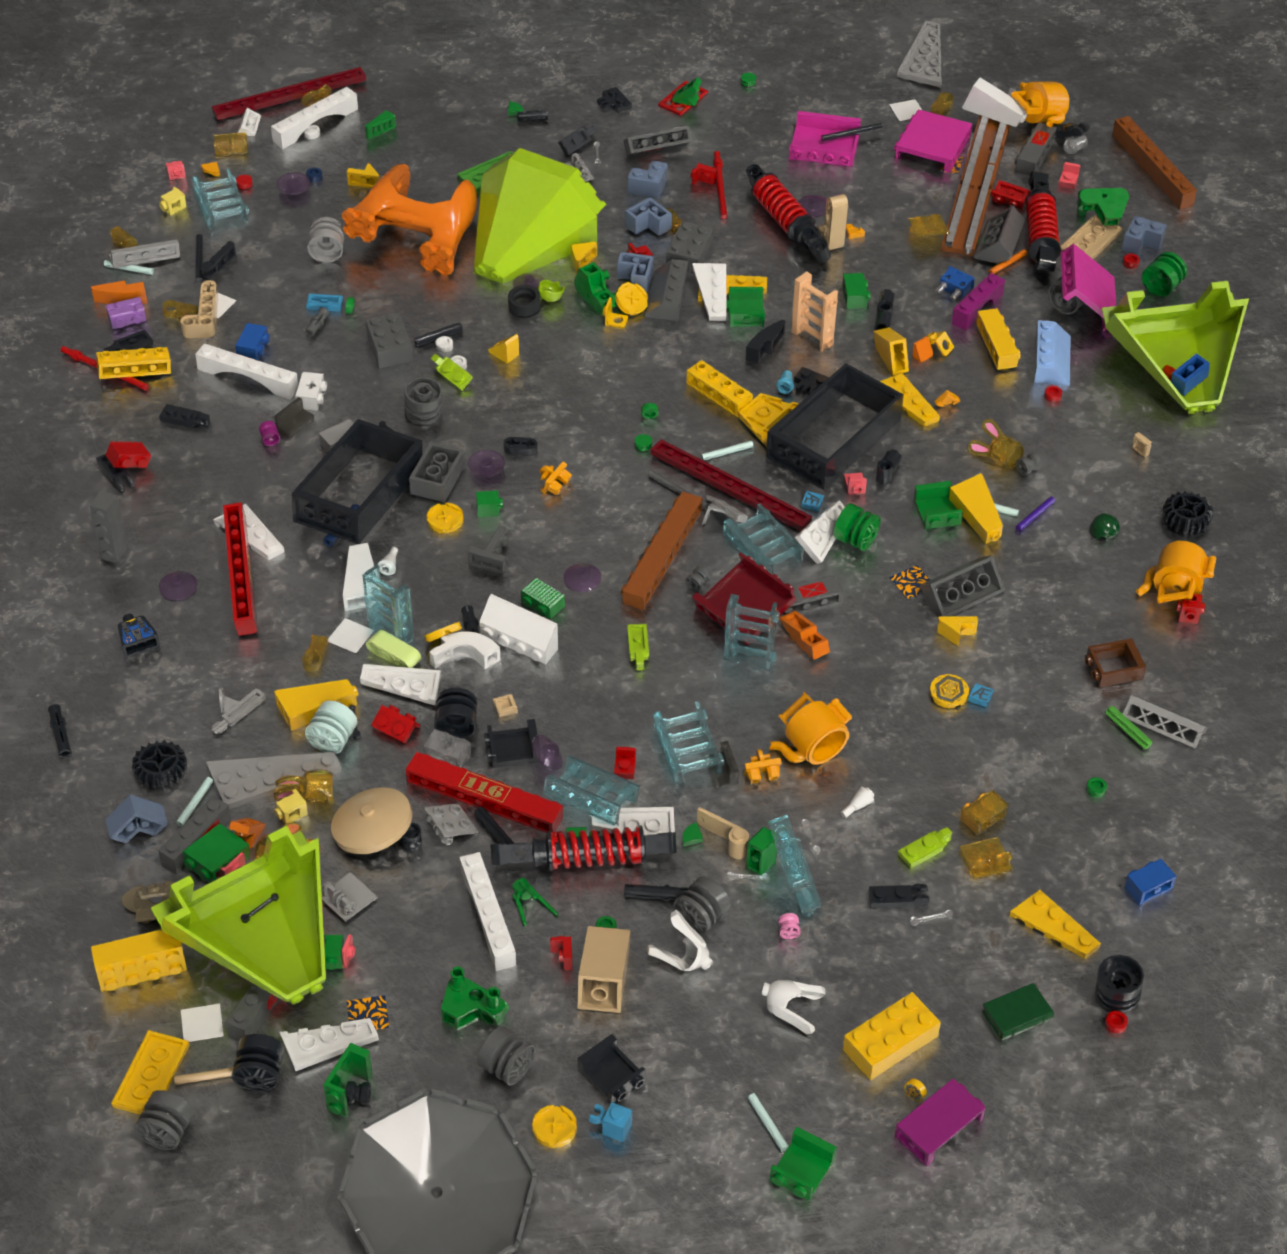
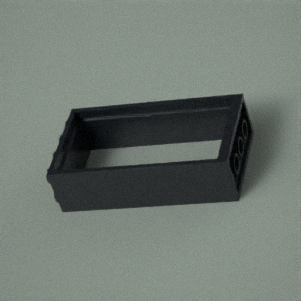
M845 363L768 431L766 458L825 490L901 421L904 394ZM844 394L878 412L875 417L828 459L793 440Z
M357 419L292 492L293 522L355 544H360L409 486V477L423 455L422 440ZM360 450L396 462V465L357 510L320 498V495Z

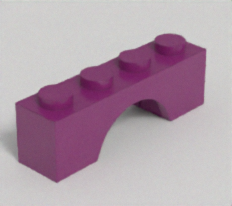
M990 273L953 308L952 324L966 331L975 323L978 311L981 310L987 301L994 304L1003 296L1005 279Z

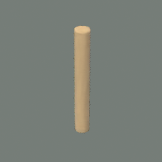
M234 1067L174 1076L175 1085L232 1077L231 1074Z

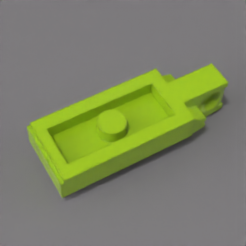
M437 354L431 357V360L437 364L435 369L461 391L473 379L472 375L449 357L445 356L442 359Z
M647 624L627 625L629 657H631V661H636V670H644V660H648L649 657Z
M946 827L938 833L936 831L930 832L898 850V856L912 869L942 852L943 848L947 846V842L952 839V831Z

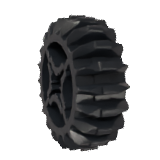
M1177 492L1176 494H1171L1165 501V505H1163V519H1165V524H1169L1171 529L1175 528L1176 532L1182 531L1183 534L1189 532L1190 535L1193 532L1199 534L1200 531H1205L1206 528H1209L1213 519V507L1210 505V501H1206V497H1200V493L1195 495L1193 492Z
M165 739L162 743L156 740L154 744L148 742L147 747L141 746L140 751H136L135 757L132 760V771L136 780L141 785L145 784L147 789L152 786L154 790L157 787H161L164 790L165 786L172 787L173 782L179 783V778H184V773L187 772L188 761L185 752L179 744L175 745L173 741L167 744Z

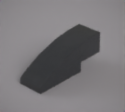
M785 320L771 324L753 337L746 346L745 359L759 363L765 353L772 355L785 334Z

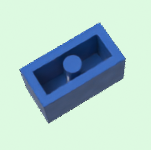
M247 323L235 345L236 354L258 360L264 353L265 345L270 341L267 326Z
M1196 353L1172 373L1171 383L1180 394L1185 396L1208 377L1210 363Z
M1159 859L1155 862L1147 863L1139 870H1132L1127 875L1124 888L1141 905L1173 889L1177 876L1162 859Z

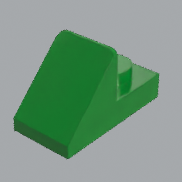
M697 77L678 89L672 101L695 106L699 100V96L696 93L700 90L699 86L702 82L700 78Z

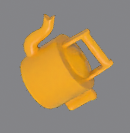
M1054 81L1021 82L1019 84L1021 91L1011 93V97L1025 110V114H1027L1025 121L1029 123H1046L1048 127H1052L1053 124H1062L1065 121V115L1069 108V95L1062 84Z
M1171 542L1161 550L1157 565L1152 566L1146 571L1143 584L1135 592L1141 597L1148 592L1154 581V586L1158 590L1157 601L1159 604L1168 601L1192 599L1193 594H1200L1202 592L1205 578H1212L1214 576L1216 557H1207L1205 551L1192 542Z
M803 692L799 699L782 714L778 715L786 725V737L798 750L793 751L788 745L780 741H770L771 746L769 750H779L789 762L800 763L807 760L811 764L819 765L834 758L846 745L849 739V731L845 724L852 719V715L840 703L838 698H834L827 705L823 701H813ZM808 700L811 702L802 707Z

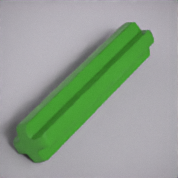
M1114 706L1107 708L1105 711L1106 716L1143 749L1150 748L1153 743L1151 739Z

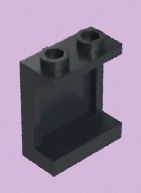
M535 719L527 720L526 728L492 732L491 725H487L488 733H484L485 745L490 747L486 749L488 761L492 760L493 768L541 762V751Z
M613 1034L577 1058L578 1071L609 1104L624 1100L628 1093L634 1089H639L646 1081V1069L644 1067L639 1069L617 1047V1039Z

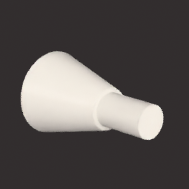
M392 547L389 554L377 565L378 570L384 575H392L396 571V555L398 553L396 547Z
M860 787L849 805L840 812L841 815L847 818L854 811L873 803L874 793L868 787Z

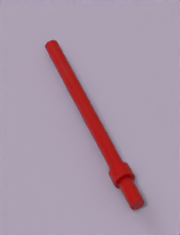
M715 151L713 167L717 168L716 180L720 215L722 219H726L727 209L722 175L723 161L720 158V152Z
M66 346L61 347V352L69 355L71 359L82 361L97 368V361L83 355L81 351L72 350ZM119 378L145 391L149 388L148 384L136 378Z

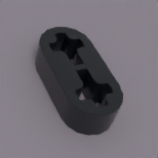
M508 437L503 442L504 451L507 454L530 456L538 451V443L534 438Z

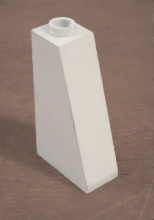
M979 78L973 85L962 107L964 110L1017 127L1020 122L1023 123L1027 117L1025 110L1014 98L982 78Z
M368 543L349 546L343 589L345 611L382 604L381 589Z

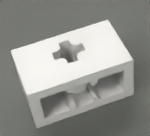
M302 372L295 395L297 409L318 411L319 405L323 404V392L327 390V381H324V374Z

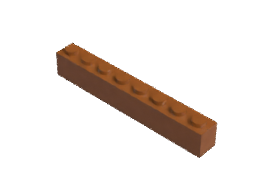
M1129 116L1115 119L1113 137L1179 209L1194 206L1197 189Z
M682 491L680 496L675 498L672 509H669L666 514L665 521L659 525L658 533L653 535L650 546L645 548L643 558L638 560L635 571L629 575L628 583L624 584L621 589L623 604L644 611L701 514L702 497Z

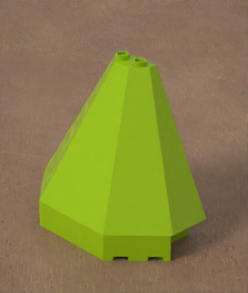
M522 148L517 149L512 154L493 163L482 175L474 273L504 284L571 255V245L597 242V214L605 207L606 203L598 199L595 195L597 192L589 182L586 183L580 176L582 173L578 168Z
M1228 281L1210 283L1196 303L1136 310L1145 298L1144 290L1126 292L1118 306L1102 307L1105 328L1184 410L1188 411V414H1195L1204 410L1205 412L1216 410L1215 407L1221 403L1249 298L1234 300ZM1197 353L1210 363L1209 374L1206 379L1183 396L1163 373L1162 368L1165 365H1169L1176 370Z
M285 826L267 836L262 857L194 892V881L189 875L170 885L168 899L151 907L163 932L285 1002H291L292 1005H295L304 999V995L310 992L315 994L323 989L322 983L326 980L319 838L308 843L301 831L292 835L289 828ZM277 893L279 895L277 901H272L251 916L249 922H242L241 916L243 914L250 913L271 898V894Z

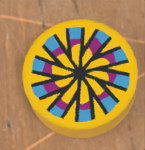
M912 1078L904 1085L905 1093L914 1101L919 1102L927 1095L926 1087L917 1079Z

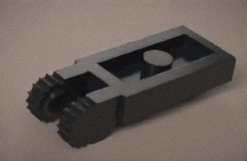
M1086 122L1079 124H1053L1054 127H1057L1056 137H1080L1084 132L1090 130V126Z
M228 241L209 261L203 263L201 270L204 272L202 274L204 280L212 279L236 257L234 242Z
M106 454L96 458L99 466L112 483H115L120 492L125 490L121 482L123 479L126 480L130 488L135 486L134 480L127 468H114L109 459H107Z
M914 884L912 886H869L871 908H900L926 905L930 902L929 896L925 894L928 891V887L926 884Z

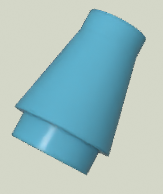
M789 370L782 372L776 384L780 393L788 394L794 389L792 372Z

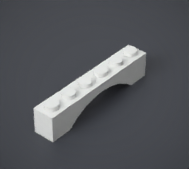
M345 87L272 125L273 142L284 149L295 143L305 129L320 118L333 114L347 116L358 110L357 94L348 87Z
M205 343L195 354L197 368L200 371L212 375L220 372L243 374L264 385L274 395L289 400L297 392L298 378L295 372Z
M480 852L460 857L461 875L477 909L495 971L516 966V951Z

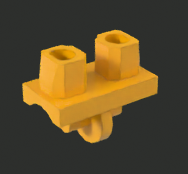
M562 462L555 471H553L554 466L552 465L541 467L540 478L541 480L546 479L545 486L541 489L542 493L545 494L547 491H550L557 495L563 487L557 480L565 485L569 482L572 474L565 469L567 466L565 462Z
M758 749L756 750V756L750 757V763L744 764L743 775H747L750 784L761 782L760 773L767 772L768 780H778L782 764L781 758L771 759L770 754L763 755L762 750Z

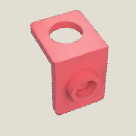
M241 852L225 868L222 867L219 870L220 873L216 872V877L221 878L246 865L245 855Z
M350 934L342 948L343 967L347 968L350 959L354 957L356 946L353 945V938Z

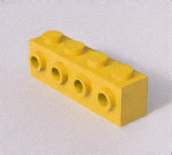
M998 308L978 311L976 325L997 370L1017 367L1018 359L1021 357L1020 350L1016 348L1014 338H1011L1009 327L1005 325L1003 315L1000 314Z
M168 347L96 352L99 379L171 374V359Z
M702 360L687 369L686 383L737 418L739 411L753 400V394L750 391L744 389Z

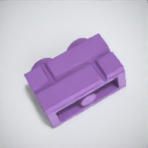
M140 297L106 305L112 329L146 321L145 310Z

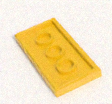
M148 1030L111 1102L112 1107L138 1115L145 1111L144 1106L153 1091H168L190 1046L189 1041Z

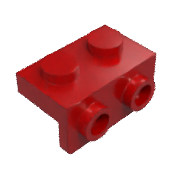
M999 180L995 190L992 189L991 197L996 203H1004L1010 207L1014 206L1015 208L1023 209L1030 190Z
M381 705L371 726L406 744L414 728L420 727V724L416 722L417 718L408 713L405 716L400 714V709L389 705V707Z

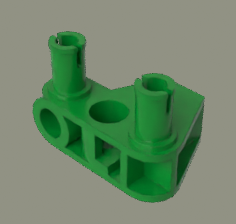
M1124 188L1082 189L1078 191L1077 213L1084 216L1087 211H1095L1103 226H1118L1129 200V193Z
M592 262L579 268L574 285L577 292L599 314L603 315V308L606 306L609 297L612 298V311L616 307V292L611 293L606 288L605 281L610 279L609 272L606 269L602 271Z
M456 966L453 968V971H450L451 979L447 984L441 1006L443 1022L459 1030L478 1019L493 1027L499 1026L505 1021L506 1014L510 1008L507 1002L500 997V990L497 987H490L488 990L464 977L465 971L462 967Z

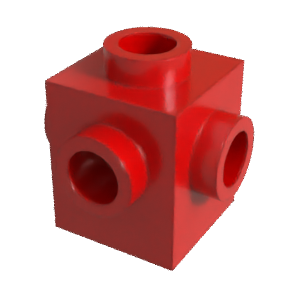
M1193 594L1192 599L1177 600L1176 611H1179V622L1198 624L1200 614H1204L1205 611L1202 595Z

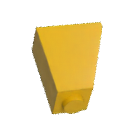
M890 327L873 331L875 348L891 375L909 372L906 338Z

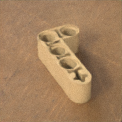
M845 194L827 198L824 224L817 226L818 232L828 244L829 251L844 247L848 200Z
M207 280L201 284L198 315H185L181 318L180 322L184 337L209 338L215 335L218 292L214 281Z

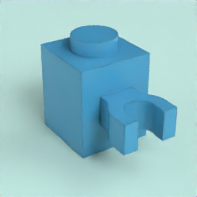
M611 1102L606 1111L603 1106L595 1104L594 1112L600 1115L590 1114L589 1122L602 1124L603 1135L624 1142L632 1125V1110Z

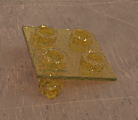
M246 132L214 135L215 156L247 154Z
M940 214L908 218L911 224L909 231L916 234L918 238L950 234Z
M998 837L959 846L974 880L1014 870L1010 863L1012 854L1004 850Z

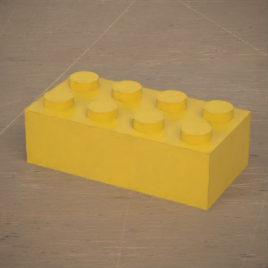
M162 929L91 946L101 992L112 991L116 988L136 985L140 982L156 980L160 977L177 975L187 971L181 941L163 932Z
M911 992L845 1034L842 1050L871 1081L937 1038L941 1022Z

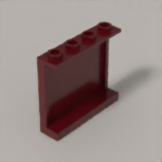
M740 552L738 554L741 561L704 596L696 592L692 599L698 610L748 646L796 601V597L794 595L795 590L789 583H783L776 574L772 575L769 573L765 566L762 564L758 565L751 556H745Z

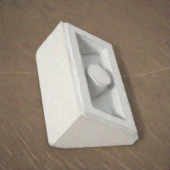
M247 108L242 115L236 135L255 136L261 115Z

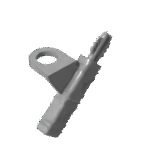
M706 496V499L712 503L708 506L703 525H706L711 510L724 513L737 522L746 523L748 519L746 514L723 500Z
M219 687L221 713L224 714L221 716L222 721H217L212 726L211 731L214 734L223 733L227 726L232 727L238 723V721L266 700L265 694L256 688L242 700L237 701L226 697L223 687Z

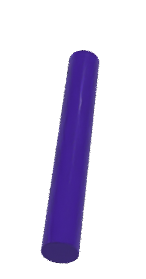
M1049 497L1015 526L1016 529L1022 531L1055 503L1054 497Z

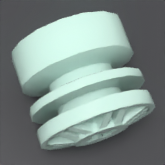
M324 701L320 704L314 718L311 719L307 726L305 737L314 748L321 752L340 753L357 725V718L347 706L335 701Z

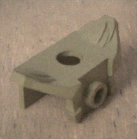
M165 880V883L142 886L141 883L121 897L122 905L136 913V922L150 923L157 920L151 907L168 899L170 885L176 882ZM162 896V900L158 903L150 900L152 897Z

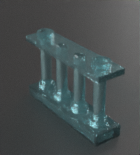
M230 169L226 170L227 178L203 183L199 181L198 176L191 177L193 192L209 230L215 229L214 222L217 219L241 214L244 222L247 221L249 209L247 204L244 205L236 186V177L231 174ZM228 184L230 186V188L218 190L209 193L204 192L206 189L215 188ZM231 194L234 196V198L213 203L209 201V199ZM237 204L238 208L217 213L213 211V209Z
M761 504L757 505V516L748 519L746 523L735 524L730 518L724 521L723 534L745 556H751L755 563L765 566L772 575L774 565L792 556L800 563L803 562L804 548L771 515L770 511ZM759 522L766 527L749 536L743 532V530ZM770 533L777 538L761 547L753 543ZM780 545L787 549V551L771 559L764 554Z
M376 564L362 575L368 628L372 629L379 623L393 633L396 638L409 644L414 640L410 587L405 584L398 589L391 587L380 579L379 566ZM382 590L388 593L390 597L382 593ZM383 603L386 604L387 606H389V607L391 608V610H389L388 608H386V607L383 605ZM384 616H386V617L389 618L391 621H393V624H392L391 622H389L388 620H386V619L384 618Z
M731 594L726 609L724 660L732 662L733 655H737V653L766 658V669H770L771 662H775L777 651L774 650L776 623H778L780 612L777 611V603L773 602L771 612L743 607L741 604H738L739 595ZM743 614L768 619L769 625L741 620V617L738 616ZM741 627L768 633V638L740 633V630L737 629ZM740 640L766 645L767 651L740 646L736 642Z
M699 701L695 702V713L667 720L666 718L663 719L660 711L653 713L654 727L675 786L683 784L682 776L685 773L715 765L718 775L722 774L721 765H724L722 753L718 754L706 722L708 719L705 708L701 709ZM696 720L699 721L701 726L700 728L673 735L672 733L668 734L667 731L669 727ZM704 735L706 743L679 750L673 748L674 742ZM707 750L710 751L712 758L685 765L678 762L680 757Z
M568 755L565 773L560 778L549 774L545 778L543 794L615 826L619 821L621 804L625 800L637 803L640 785ZM572 776L582 780L577 786L567 782ZM590 784L600 788L595 794L585 790ZM607 792L618 796L613 802L603 798Z
M788 814L768 821L792 893H796L802 913L804 914L823 907L799 838L796 839Z

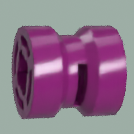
M265 421L261 423L259 432L263 443L267 446L276 445L280 441V435L275 422Z

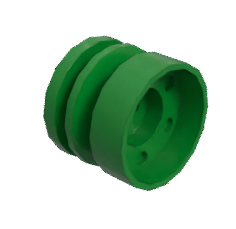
M1173 252L1160 253L1142 272L1143 285L1151 294L1157 297L1168 296L1187 277V266L1183 259Z
M849 503L837 519L833 534L834 538L844 543L850 542L852 547L858 548L860 551H866L878 534L881 518L870 511L864 513L863 508Z

